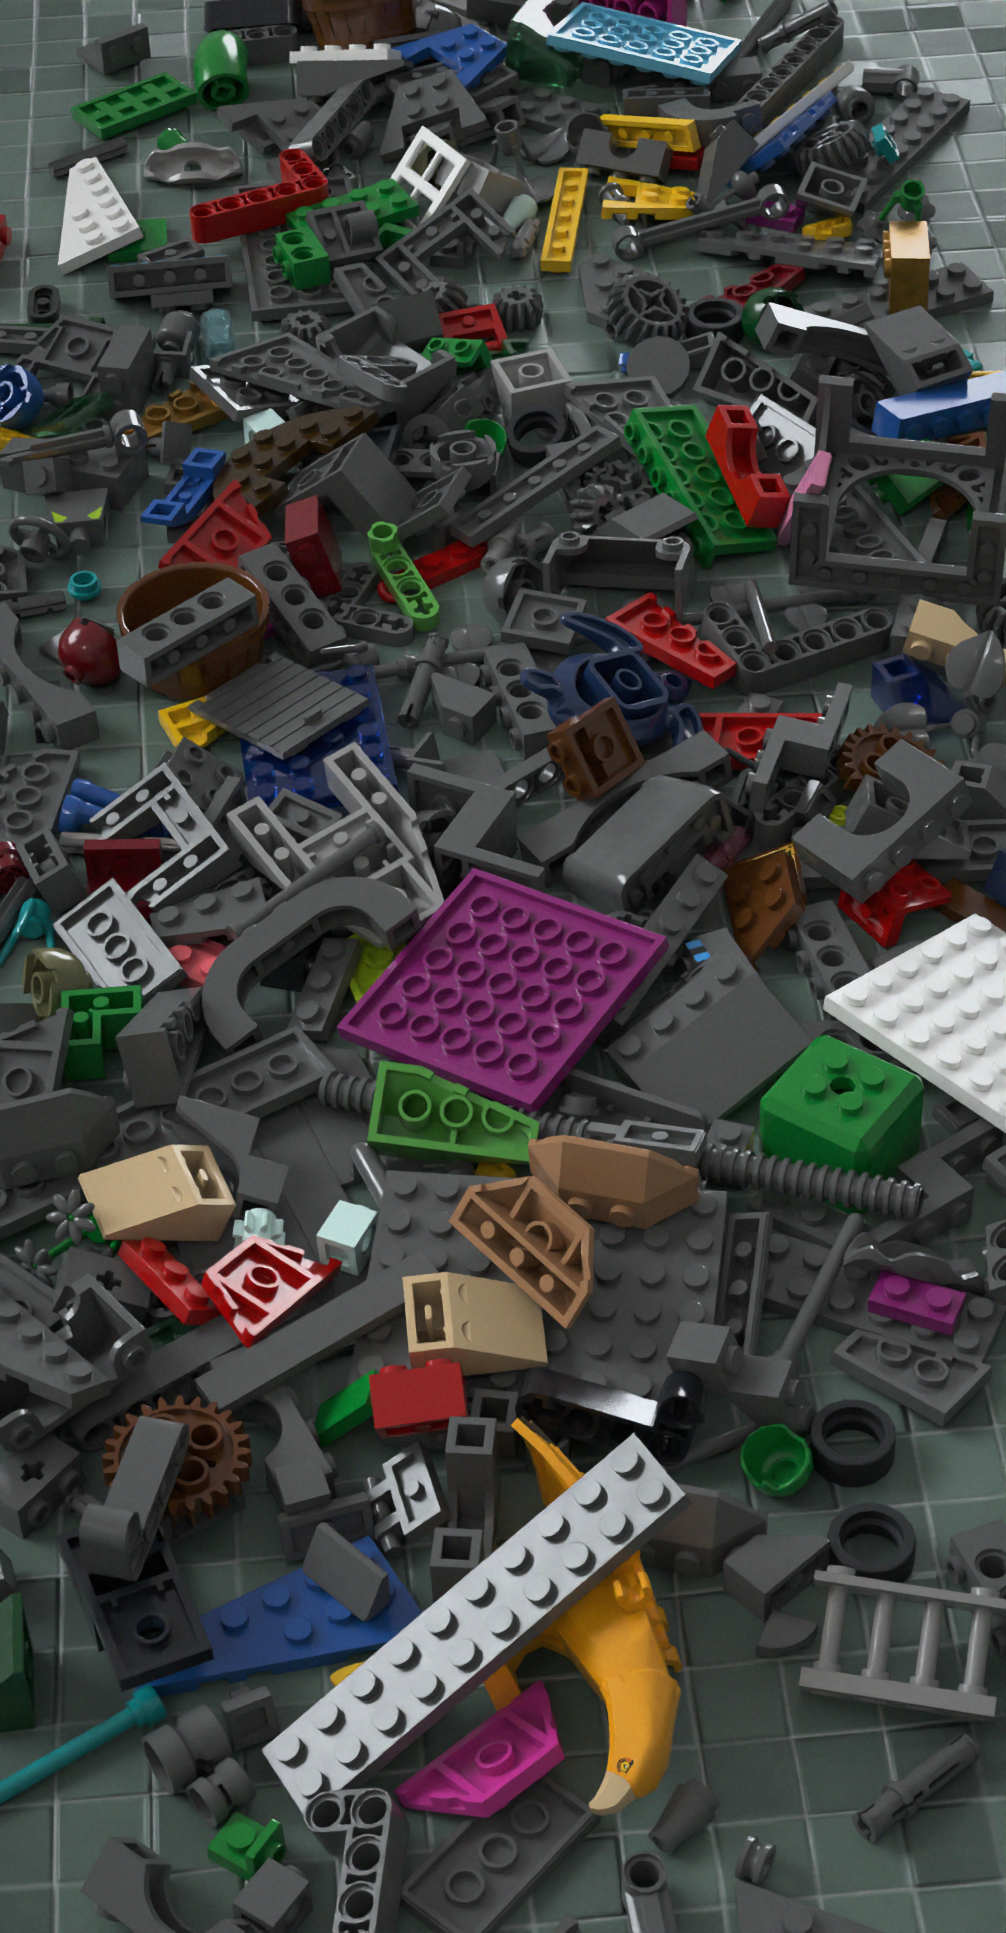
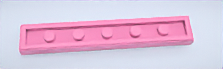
M821 450L817 452L794 493L820 495L826 484L832 458L831 453ZM794 493L780 521L777 539L779 540L777 544L785 547L791 542Z

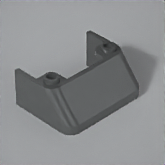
M567 531L561 533L559 537L553 540L542 563L543 592L560 595L564 585L675 591L676 620L679 622L683 621L697 584V571L691 547L680 537L645 539L580 535L574 531Z

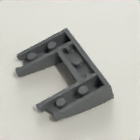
M469 188L375 257L380 273L405 296L422 292L421 289L426 288L430 281L435 282L437 279L422 262L463 232L499 260L506 254L504 247L508 240L515 238L517 234L515 229L472 188Z
M165 762L90 818V824L94 828H102V837L99 839H133L162 822L182 850L125 893L134 905L141 900L151 903L149 907L154 912H159L165 907L173 906L199 894L243 866Z

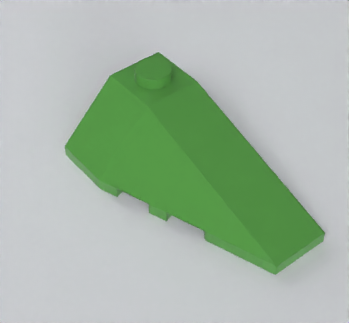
M379 1061L367 1143L375 1148L378 1155L399 1158L530 1164L528 1143L530 1139H538L540 1122L501 1103L487 1100L469 1091V1088L463 1085L449 1082L425 1067Z

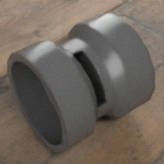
M230 1757L215 1765L212 1775L207 1778L199 1777L189 1784L186 1789L195 1810L211 1827H217L228 1819L229 1811L235 1806L244 1807L256 1797L254 1786L248 1775Z

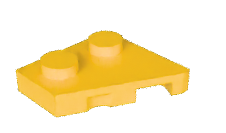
M205 696L158 710L159 722L175 748L183 736L204 748L227 731L189 711L188 706L196 700L204 703L207 702Z

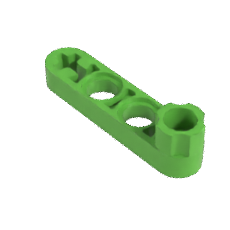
M384 521L372 524L371 529L367 532L372 564L377 569V572L403 614L413 620L414 629L429 631L436 628L441 620L439 604L399 542L397 526L394 523L390 524ZM397 568L406 570L404 573L397 575L389 573ZM411 589L419 591L418 594L412 596L402 594L404 591ZM422 607L424 614L419 612L418 608Z

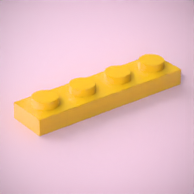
M603 114L600 116L601 122L608 126L609 132L619 141L617 147L636 148L639 137L667 142L674 151L695 152L701 147L695 120Z

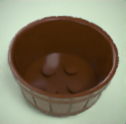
M301 0L303 9L306 11L316 36L317 44H319L320 49L325 51V45L342 46V50H349V45L361 44L366 45V49H373L374 40L416 33L417 0Z
M189 562L155 570L141 577L139 581H135L127 588L124 595L118 601L116 608V619L122 637L227 577L254 593L257 599L259 619L257 626L150 687L151 690L168 698L191 701L204 697L253 665L261 664L265 632L269 622L270 601L269 595L265 591L266 588L256 577L253 578V575L226 564Z

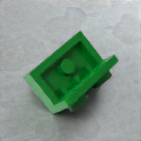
M432 337L421 354L429 361H431L433 352L440 349L452 354L457 362L456 375H463L471 370L478 372L491 367V360H494L484 340Z

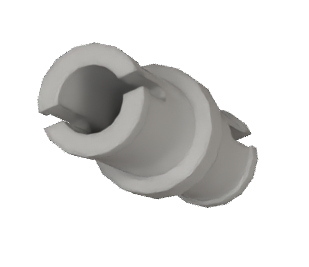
M514 519L490 537L487 543L488 551L481 561V568L485 573H488L489 569L497 562L512 555L515 549L513 538L520 534L522 528L517 519Z

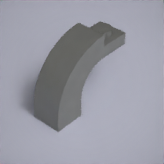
M686 98L658 105L659 118L695 120L701 147H707L712 140L709 138V135L717 126L722 124L725 127L732 120H735L749 135L763 131L760 103L756 99L721 109L697 108Z

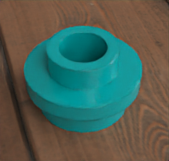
M76 572L70 577V582L67 586L68 594L79 601H90L101 593V581L94 572Z

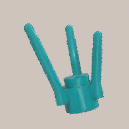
M29 898L23 903L13 931L0 952V966L4 964L21 934L30 939H35L45 934L47 948H56L55 928L52 926L54 921L50 920L52 911L46 902Z

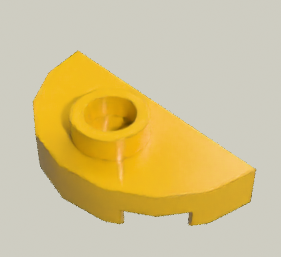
M841 216L802 227V234L813 235L815 240H827V237L832 236L845 238L853 232L851 218Z

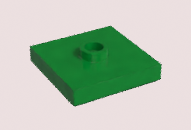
M166 218L135 220L143 237L109 253L108 261L110 263L138 261V254L167 245Z

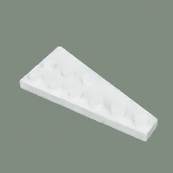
M96 157L83 159L69 170L58 268L62 276L143 237L138 224Z

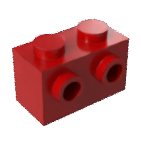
M439 1358L425 1362V1367L407 1369L405 1365H390L381 1368L379 1374L369 1375L374 1427L380 1439L448 1430L450 1416L469 1417L465 1377L460 1362L452 1363L451 1359Z

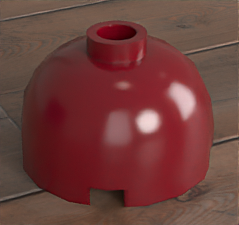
M77 617L68 625L59 639L58 657L64 668L63 674L70 682L76 685L83 683L87 686L101 687L114 681L123 672L120 670L116 639L108 631L92 621L86 626L80 624L82 618Z

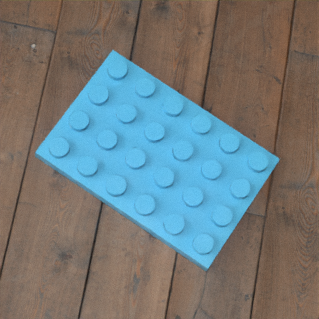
M582 2L548 33L546 45L554 46L560 52L575 51L582 53V56L588 59L603 58L609 60V63L622 66L628 64L636 66V69L641 72L656 71L663 73L664 77L670 79L681 77L689 79L692 84L703 86L710 84L739 53L742 40Z

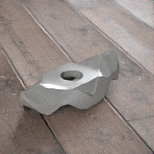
M188 142L175 145L167 150H153L145 162L143 175L145 179L177 185L207 184L241 175L244 169L240 158L230 147L219 148L207 143ZM191 164H197L201 167L200 171L185 172V168Z

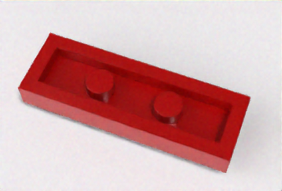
M150 1237L143 1238L142 1240H123L118 1256L184 1325H203L221 1315V1312L200 1283L189 1273V1269L178 1262L166 1250L167 1247L163 1242Z

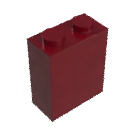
M318 495L286 505L285 545L296 571L301 577L304 576L308 580L312 592L318 599L342 591V551Z

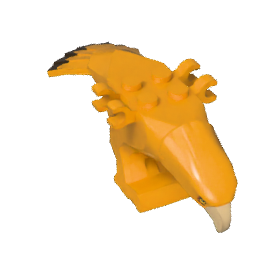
M522 1416L511 1424L523 1436L531 1454L544 1506L547 1507L585 1474L576 1469L561 1450L533 1421L529 1422ZM640 1549L483 1682L498 1712L500 1709L508 1706L522 1693L515 1672L526 1654L545 1647L571 1660L593 1691L605 1703L608 1711L610 1750L607 1770L596 1796L589 1802L590 1812L600 1816L619 1813L635 1799H642L656 1791L669 1766L676 1714L681 1696L678 1682L670 1677L667 1665L673 1666L674 1671L677 1673L682 1670V1664L676 1647L669 1643L666 1634L670 1628L664 1609L657 1605L649 1577L644 1571L640 1559Z

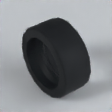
M709 297L695 301L688 307L690 310L686 312L688 323L685 329L687 339L712 331L715 338L718 331H720L736 344L744 337L741 325L743 308L737 302L722 297ZM710 322H720V323H722V324H708V323H710Z
M537 405L527 407L517 412L509 420L506 427L507 444L510 454L516 463L526 468H533L546 459V445L570 441L565 418L561 412L549 406ZM549 428L557 432L549 442L541 446L531 447L519 443L520 439L533 429Z
M844 1399L829 1403L817 1412L810 1425L809 1449L812 1453L815 1470L827 1481L843 1487H863L876 1483L887 1475L894 1463L896 1428L890 1416L877 1405L863 1400ZM843 1430H858L872 1436L878 1441L879 1447L866 1455L846 1456L831 1449L826 1444V1439L832 1434Z
M873 1502L860 1503L840 1511L831 1521L827 1534V1539L830 1540L829 1565L853 1568L856 1570L855 1576L897 1583H904L912 1574L915 1561L916 1537L912 1524L899 1511L888 1505ZM871 1533L884 1536L894 1542L899 1551L894 1558L885 1562L867 1563L848 1555L843 1546L848 1539L856 1535Z

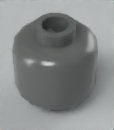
M850 85L844 87L836 96L835 111L842 121L856 120L864 125L871 120L875 111V102L866 89L858 85Z
M170 312L165 315L156 333V342L162 351L182 352L187 332L193 331L196 346L201 335V328L196 318L189 312Z

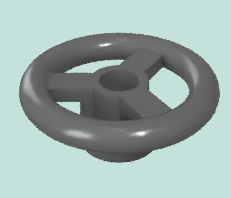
M19 515L12 518L8 523L7 528L11 539L20 547L19 553L28 561L43 563L46 557L63 559L71 552L72 544L68 535L57 525L46 519L32 515ZM21 525H30L38 527L39 529H33L32 531L18 527ZM49 533L59 540L62 545L60 549L50 541Z

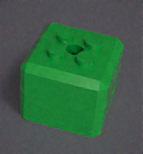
M828 1035L820 1036L807 1047L760 1099L759 1153H766L767 1158L777 1155L781 1161L785 1157L792 1158L793 1163L803 1160L807 1166L811 1162L818 1163L819 1168H822L824 1165H830L834 1171L837 1167L844 1168L845 1173H848L850 1170H856L860 1176L863 1172L870 1173L871 1178H874L876 1175H882L886 1181L889 1177L896 1178L897 1166L913 1158L920 1148L924 1085L921 1077ZM828 1199L824 1202L849 1215L852 1213L864 1214L869 1210V1207L858 1210L854 1204L850 1208L843 1207L842 1202L832 1205Z

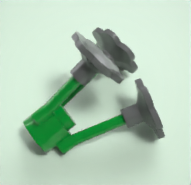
M914 179L905 181L900 191L893 192L891 200L882 213H875L871 210L865 211L862 218L857 222L858 229L863 232V238L873 239L877 243L883 244V231H889L887 216L896 203L900 204L897 209V215L903 221H927L928 226L930 218L935 215L936 210L934 205L929 203V197L925 195L923 182ZM927 230L929 253L931 255L932 249L937 247V239L932 237L931 233Z

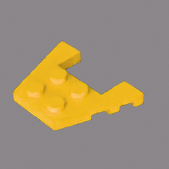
M608 177L607 183H618L622 187L624 195L635 197L636 200L635 203L603 200L601 219H612L613 213L625 214L626 219H638V214L654 215L655 220H679L693 216V212L686 208L687 200L690 197L695 201L693 197L695 192H691L689 188L681 186L671 188L619 177Z

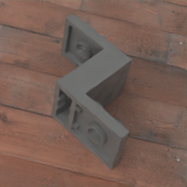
M364 432L298 471L287 487L290 494L275 505L273 512L282 520L285 518V509L288 504L318 495L320 502L329 497L367 541V532L371 529V525L384 521L390 524L394 523L397 526L399 542L402 545L409 536L413 534L420 536L434 522L443 523L448 520L455 512L453 508L455 503L465 495L467 491L465 486L472 475L462 466L416 492Z
M413 763L407 771L409 806L417 813L423 810H448L444 804L446 803L451 808L449 811L453 813L450 815L453 821L434 845L435 874L443 899H447L473 868L546 894L545 868L512 858L518 850L516 792Z

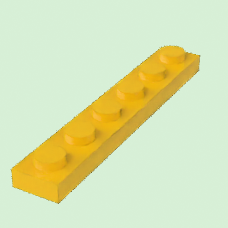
M559 167L540 260L541 271H550L555 274L571 272L589 180V168Z

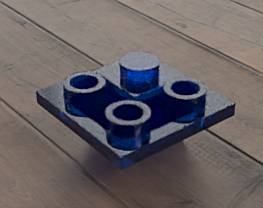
M905 653L876 661L872 664L871 698L883 712L900 703H915L925 708L928 717L927 725L951 723L952 717L956 712L966 709L934 671Z

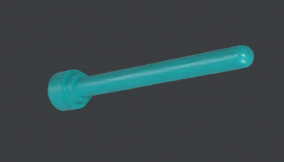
M150 1684L138 1689L131 1694L132 1699L125 1703L126 1708L0 1781V1804L136 1725L137 1728H141L146 1725L151 1728L166 1719V1710L156 1691Z

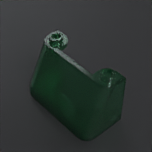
M527 0L509 24L506 66L518 73L519 82L572 88L576 80L582 77L583 62L579 61V56L582 53L575 51L560 52L554 46L546 45L548 33L572 12V10L556 0Z

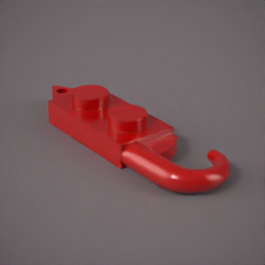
M461 541L454 542L431 554L424 555L422 558L413 561V564L431 590L480 568L481 561L488 551V541H483L473 548ZM402 569L392 574H402L406 570ZM381 580L377 586L378 596L386 602L396 603L392 594L388 592L389 590L384 581Z

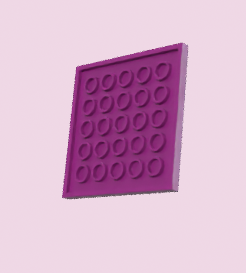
M473 868L338 1024L337 1030L340 1038L402 1063L425 1067L454 1084L458 1083L469 1088V1090L504 1104L514 1105L517 1109L523 1108L527 1113H531L542 1107L669 949L668 940L663 935Z

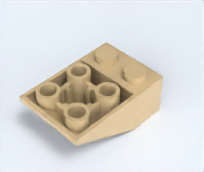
M171 1144L80 1174L78 1178L88 1203L95 1204L92 1213L104 1240H142L143 1238L150 1237L168 1241H219L236 1207V1203L210 1147L206 1145Z
M451 1272L403 1277L408 1349L412 1369L425 1367V1362L439 1358L451 1359L452 1363L460 1362L464 1376L548 1366L542 1307L517 1284Z

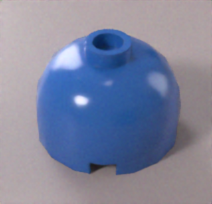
M4 364L0 367V427L11 430L24 429L31 425L41 412L44 401L43 388L35 375L19 365Z

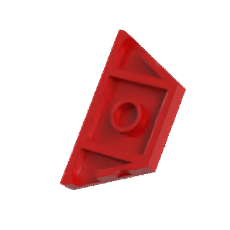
M234 479L160 559L157 568L161 570V568L189 562H214L238 568V558L240 555L270 544L272 536L265 524L261 523L258 519V513L253 504H247L240 492L242 486L239 481Z
M698 713L704 731L722 748H731L755 762L758 750H763L762 745L767 728H774L778 715L817 723L819 716H822V713ZM730 757L732 771L749 768Z
M251 1235L205 1271L201 1286L243 1345L250 1348L337 1277L343 1262L330 1257L327 1265L304 1259V1249L290 1245H279L272 1240Z

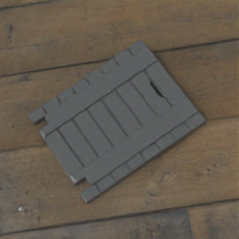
M273 653L265 658L267 665L264 666L260 663L253 665L206 694L207 702L204 703L196 700L188 706V709L198 716L285 760L289 756H294L308 747V744L344 721L347 722L361 713V710L369 706V700L277 653Z

